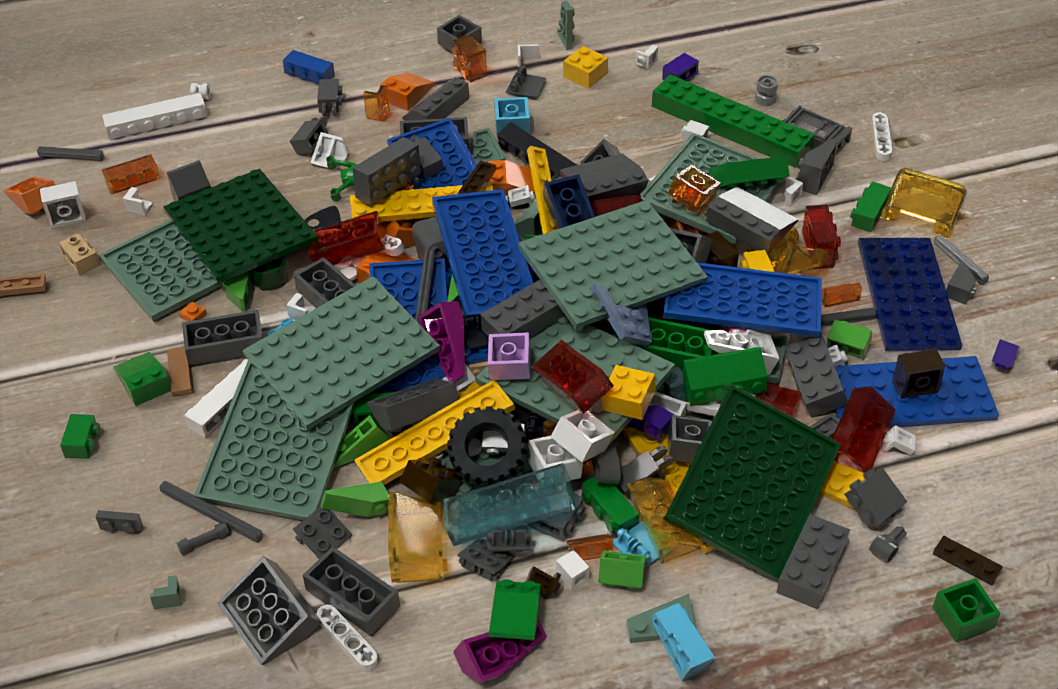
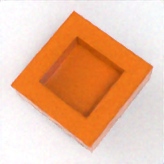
M191 302L179 314L180 318L188 322L202 319L207 312L205 308Z

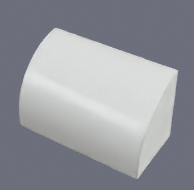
M658 392L654 393L649 406L659 405L677 416L686 417L687 402Z

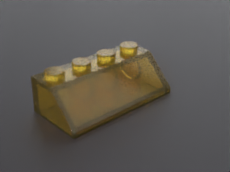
M644 477L627 484L630 499L639 513V518L661 564L701 549L696 537L663 519L675 496L668 480Z

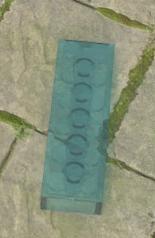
M564 463L444 499V529L453 546L486 537L487 532H491V530H509L574 510L572 482Z

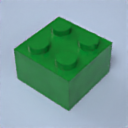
M976 578L938 591L932 606L956 642L994 629L1001 614Z

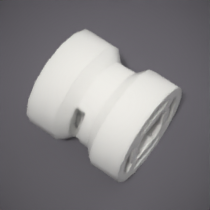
M192 83L190 95L201 93L203 100H209L210 85Z

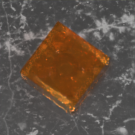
M470 34L453 40L454 68L470 83L486 77V50Z
M690 165L674 177L667 194L676 201L685 204L690 210L698 212L714 199L721 182L695 166Z

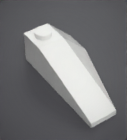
M747 329L746 332L733 330L732 333H727L724 330L704 332L708 347L720 354L760 347L768 376L780 359L768 332Z

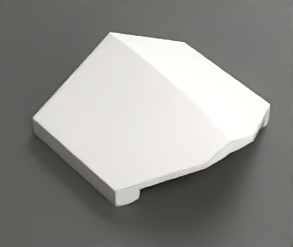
M321 132L310 164L328 168L326 158L329 155L334 156L336 160L346 161L348 152L343 138Z

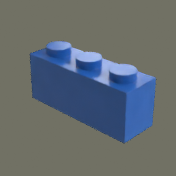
M292 50L282 60L284 73L319 84V79H332L335 76L332 62Z

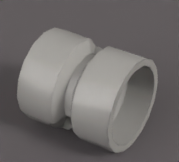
M762 75L757 79L755 101L759 105L770 106L776 102L778 79L776 77Z

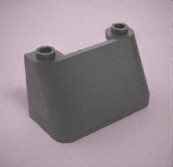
M436 217L416 222L412 227V235L418 259L424 260L426 250H433L435 252V259H443L446 250Z

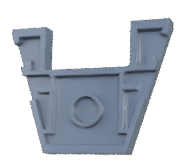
M594 283L589 288L592 294L596 293L599 297V306L607 310L610 316L608 320L620 340L645 347L652 343L646 304L632 309L613 304L607 287Z

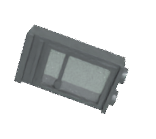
M801 105L792 110L786 119L782 120L815 134L812 149L835 137L838 138V148L842 149L844 142L849 143L851 139L852 127H844V125L809 111Z

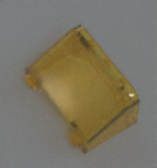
M901 168L895 177L883 207L881 218L893 221L898 219L900 213L911 215L935 223V233L950 239L962 213L967 189L962 184L913 169Z
M793 227L769 253L768 258L774 272L798 274L821 267L826 262L828 252L821 248L811 249L796 246L799 233ZM746 244V252L759 251Z
M401 492L388 493V556L392 583L444 580V572L448 571L447 558H443L442 519H446V506H441V502L429 503L422 497Z

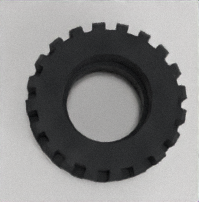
M486 406L484 410H481L480 407L474 408L475 412L473 413L467 411L463 414L464 418L462 420L457 419L454 423L455 428L450 430V440H447L448 456L453 468L461 479L463 478L471 486L476 485L478 489L489 487L492 490L496 489V486L499 485L502 487L508 485V481H514L517 478V474L523 471L524 463L528 458V442L521 423L516 421L515 416L510 412L507 414L504 409L499 407L497 410H494L492 406ZM484 431H496L502 434L508 445L505 457L500 462L490 466L476 464L471 459L468 451L471 440L477 434Z

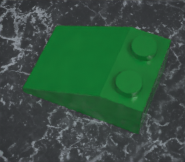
M150 352L113 366L114 371L135 406L171 391L167 373Z
M509 579L497 581L489 637L535 639L540 610L541 584L532 581L513 582Z

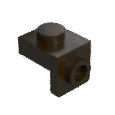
M533 566L529 571L526 581L541 584L540 597L547 599L552 593L556 594L559 590L561 574L557 572L551 576Z

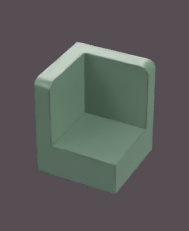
M177 575L168 576V587L155 588L153 593L150 594L154 609L181 606V587Z

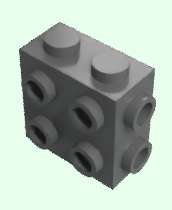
M883 467L876 471L873 468L862 475L864 479L861 481L857 479L849 485L850 490L844 494L849 504L854 507L862 522L869 529L875 526L881 528L889 522L888 517H894L902 512L903 509L901 507L907 503V500Z
M551 484L537 490L533 502L526 506L524 515H526V525L564 541L567 534L570 535L573 532L577 519L582 518L585 508L583 507V498L578 494L570 493L557 485Z

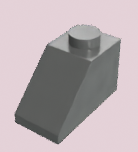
M961 261L948 283L945 293L946 298L964 305L967 304L969 298H974L977 290L974 288L976 280L965 262Z

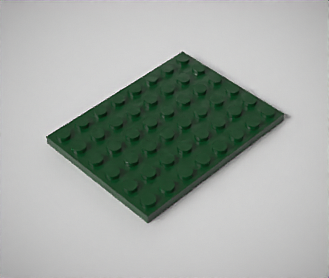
M260 168L163 206L167 216L217 284L319 242L316 233Z
M731 384L663 519L778 583L841 444Z

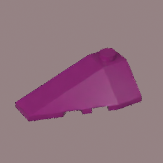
M459 301L440 302L419 315L418 319L422 328L440 345V351L435 354L440 359V366L450 382H455L465 376L464 318Z
M538 619L534 640L489 637V632L462 640L453 653L461 671L477 682L482 683L500 677L541 643L547 635Z

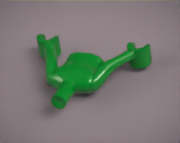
M329 155L326 158L329 169H334L337 165L349 167L340 170L343 185L330 190L331 199L337 202L341 199L340 192L354 185L353 167L357 164L336 160L334 156Z

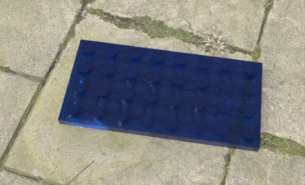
M859 238L858 246L885 351L961 350V338L931 238Z

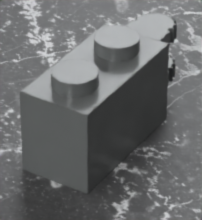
M319 79L317 102L319 113H322V116H326L329 112H332V116H337V112H339V106L342 105V96L340 95H343V87L339 85V79Z
M326 117L305 121L292 137L290 143L297 155L313 153L320 133L328 134L326 130L328 120Z
M415 134L412 135L411 140L419 144L420 171L424 179L443 171L442 158L425 137L419 139Z
M660 446L651 453L647 450L639 454L627 465L620 467L621 478L619 484L631 500L666 477L662 471L669 467L674 460L671 455L665 456L668 452L665 446Z

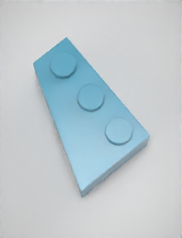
M677 603L653 615L651 621L681 681L705 671L715 656L689 619L686 610Z

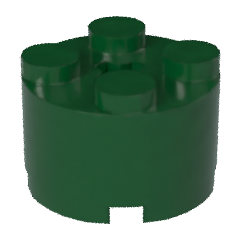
M285 256L250 270L252 282L260 290L266 291L287 283L288 270Z

